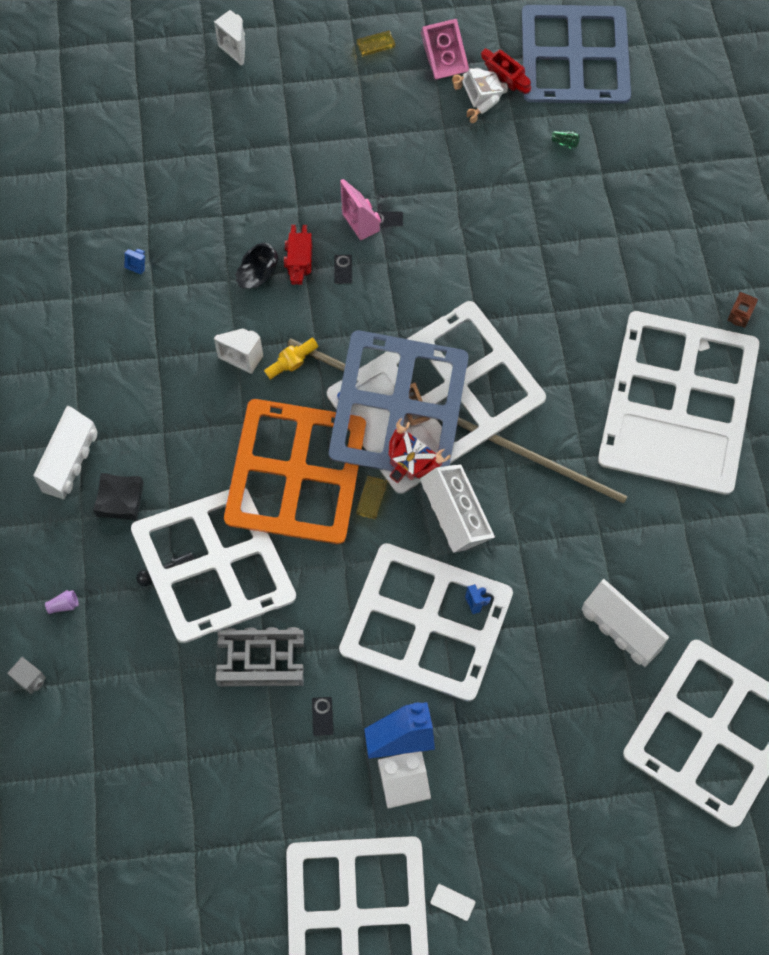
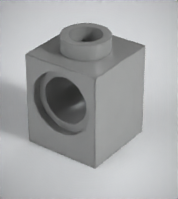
M23 657L7 673L12 680L30 694L39 690L46 678L41 671Z

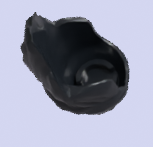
M266 242L258 243L245 253L241 265L235 274L239 287L242 289L257 288L269 279L276 269L279 260L277 251Z

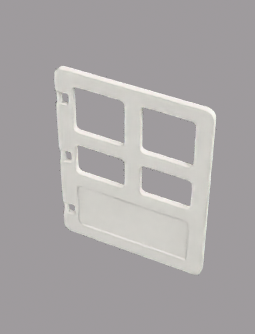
M472 301L463 303L446 316L439 318L408 338V340L435 344V340L469 320L493 349L492 353L466 369L461 403L479 427L459 441L454 442L450 463L536 409L546 399V394L478 306ZM456 315L458 320L449 324L447 320ZM434 350L433 356L445 358L441 351ZM385 352L361 367L358 371L356 388L368 392L392 395L394 393L398 372L397 364L400 361V355ZM429 360L445 382L424 396H421L423 402L439 404L447 399L452 366L450 363ZM504 364L528 396L496 417H490L470 391L468 385L498 365ZM342 380L327 390V397L336 410L338 406L337 394L341 390ZM357 404L353 405L350 415L361 416L366 421L363 448L366 451L381 453L384 448L390 415L389 411ZM406 415L404 417L403 427H406L407 423L409 422ZM416 415L412 416L413 420L421 417ZM430 418V420L412 427L409 426L406 430L435 453L438 452L442 426L436 419ZM380 470L398 494L406 493L421 483L420 479L410 480L406 476L399 483H396L389 477L392 473L391 471Z
M639 311L632 312L628 318L598 463L605 468L723 495L731 494L735 487L759 340L750 335ZM646 327L685 336L686 340L679 371L646 365L636 361L643 328ZM630 332L637 333L636 341L629 339ZM700 340L743 349L737 384L700 377L694 374ZM638 377L674 385L676 391L672 409L666 410L630 402L628 394L632 378ZM619 383L626 384L625 392L618 391ZM697 390L732 398L734 400L731 423L687 414L686 410L690 391ZM608 436L615 437L613 446L606 444Z

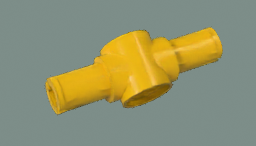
M313 337L299 347L289 346L280 352L279 358H277L278 361L264 369V372L271 380L284 370L294 371L304 363L305 356L319 346Z

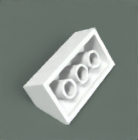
M69 406L66 407L33 475L43 493L64 500L67 493L69 494L73 488L75 476H78L81 471L83 459H86L89 454L91 442H94L97 437V429L94 422Z
M462 465L437 467L420 478L423 489L430 500L431 507L435 511L440 527L443 529L453 553L470 549L495 538Z
M605 579L599 583L583 604L582 611L584 616L598 624L602 633L607 636L610 635L620 649L629 652L631 658L637 664H642L644 667L657 656L669 638L667 634Z

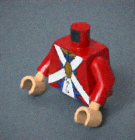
M402 418L396 423L397 429H395L389 441L388 455L391 458L390 464L395 467L389 477L396 483H399L404 476L410 480L420 479L435 468L440 467L442 462L449 460L451 457L448 455L444 459L441 453L445 449L435 453L406 430L409 428L410 422L407 423L406 427H402L400 425Z

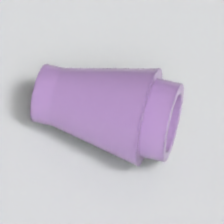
M66 590L52 600L45 602L48 614L74 610L79 605L73 590Z

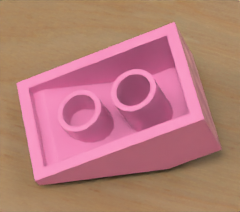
M457 19L422 27L421 36L435 80L468 72L469 66Z
M344 179L340 180L342 214L360 241L379 232L381 219L377 212H373L369 200L365 199Z

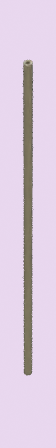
M293 339L288 341V346L299 347L302 345V343ZM317 350L308 354L344 372L345 363ZM458 417L457 425L473 432L479 427ZM496 434L488 439L619 502L625 503L628 497Z

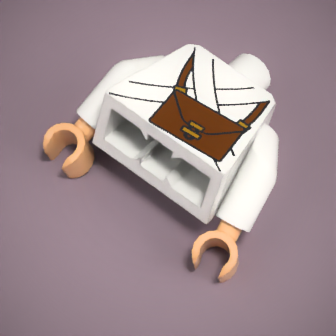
M480 68L469 69L462 77L454 75L452 78L454 89H461L464 84L473 107H477L476 110L469 109L467 111V118L474 115L470 118V123H475L478 119V114H483L496 105L501 95L505 94L508 90L507 83H500L496 73L484 71Z

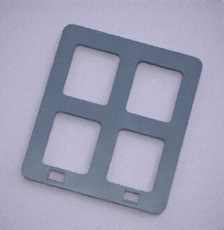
M526 5L522 8L523 67H525V75L531 81L530 93L524 94V99L527 102L624 104L630 101L631 85L627 20L624 7ZM534 19H566L568 46H536ZM581 19H612L614 21L615 47H583ZM536 60H568L570 88L538 89L536 87ZM583 60H614L616 62L617 89H585ZM555 94V97H544V95ZM600 95H610V98L599 97Z
M360 330L353 332L350 338L329 447L330 459L392 472L395 467L390 464L391 458L388 455L389 441L395 429H397L396 423L402 418L400 425L403 427L404 417L407 414L441 420L442 430L438 451L445 449L441 453L444 459L448 455L452 456L468 363L467 352L462 349ZM373 339L386 341L385 346L373 345ZM364 348L400 355L396 383L392 395L368 392L356 388ZM434 350L447 352L445 358L433 356ZM416 358L435 360L452 365L445 405L411 400L409 398ZM357 404L389 411L390 415L384 448L381 453L345 446L353 405ZM451 457L449 460L442 462L440 467L450 466Z

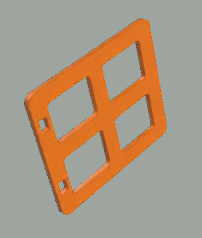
M260 399L249 401L224 513L226 525L331 544H342L346 540L359 465L345 463L342 470L306 464L312 427L320 425L333 428L334 423H331V417L335 418L336 412ZM270 407L282 409V413H271ZM350 415L347 429L350 432L349 448L362 450L366 421L361 416ZM266 416L297 422L289 461L258 457L252 454L260 417ZM250 471L286 477L278 517L241 511L247 476ZM303 480L334 484L340 487L333 526L329 527L295 520Z

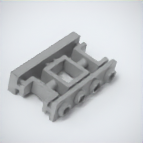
M269 627L266 630H257L256 628H245L244 630L225 628L223 631H218L217 644L219 648H228L227 665H217L215 681L217 686H304L303 664H293V647H304L303 630L296 627H290L287 630ZM233 641H245V652H234ZM276 641H288V652H276ZM251 648H271V664L250 665ZM245 660V672H233V661ZM276 660H288V671H276Z

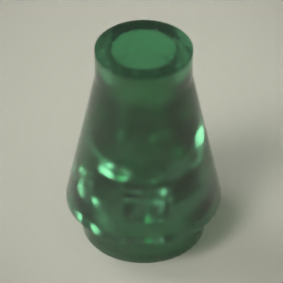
M553 131V142H557L570 149L573 147L577 148L579 144L580 133H576V131Z

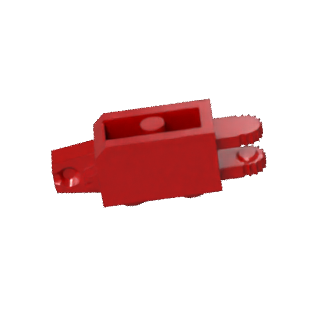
M485 48L481 52V58L485 61L488 71L496 73L499 81L507 83L508 88L512 91L518 89L524 94L530 93L531 81L525 75V67L502 50L493 53Z
M291 225V233H289L288 240H285V252H288V255L284 256V268L288 270L292 285H302L304 276L311 273L312 234L307 233V225H303L302 233H296V225Z

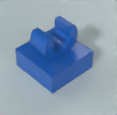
M128 249L125 252L124 268L142 274L145 271V251L140 249L132 251Z
M476 584L468 586L465 595L472 614L481 612L482 605H488L491 600L490 597H481V595L486 594V588L477 589Z

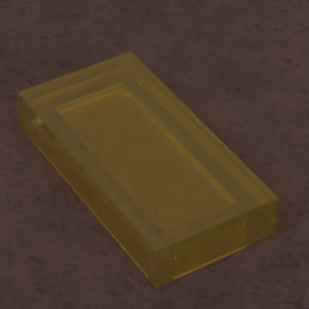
M390 30L359 38L357 39V45L361 55L366 56L394 48L395 41Z
M367 476L356 511L357 515L372 519L377 518L387 486V480Z

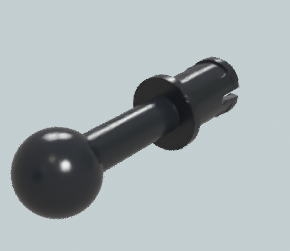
M189 552L175 559L172 557V562L164 565L163 568L169 569L195 559L192 553ZM148 570L138 572L136 576L138 584L149 586L152 580Z

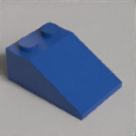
M427 702L405 705L364 729L368 758L435 750L433 726Z

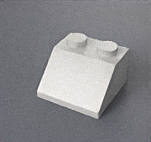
M229 10L214 21L217 42L222 50L242 66L245 58L243 20L238 14Z
M239 329L214 337L218 358L248 373H253L263 357L261 339L256 332Z
M422 752L401 754L378 760V768L388 809L431 799Z

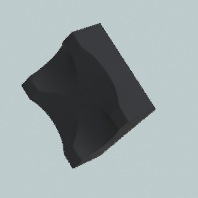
M101 473L98 495L93 510L96 517L137 520L144 484L142 477H122Z

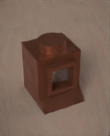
M740 292L727 321L745 328L758 299Z

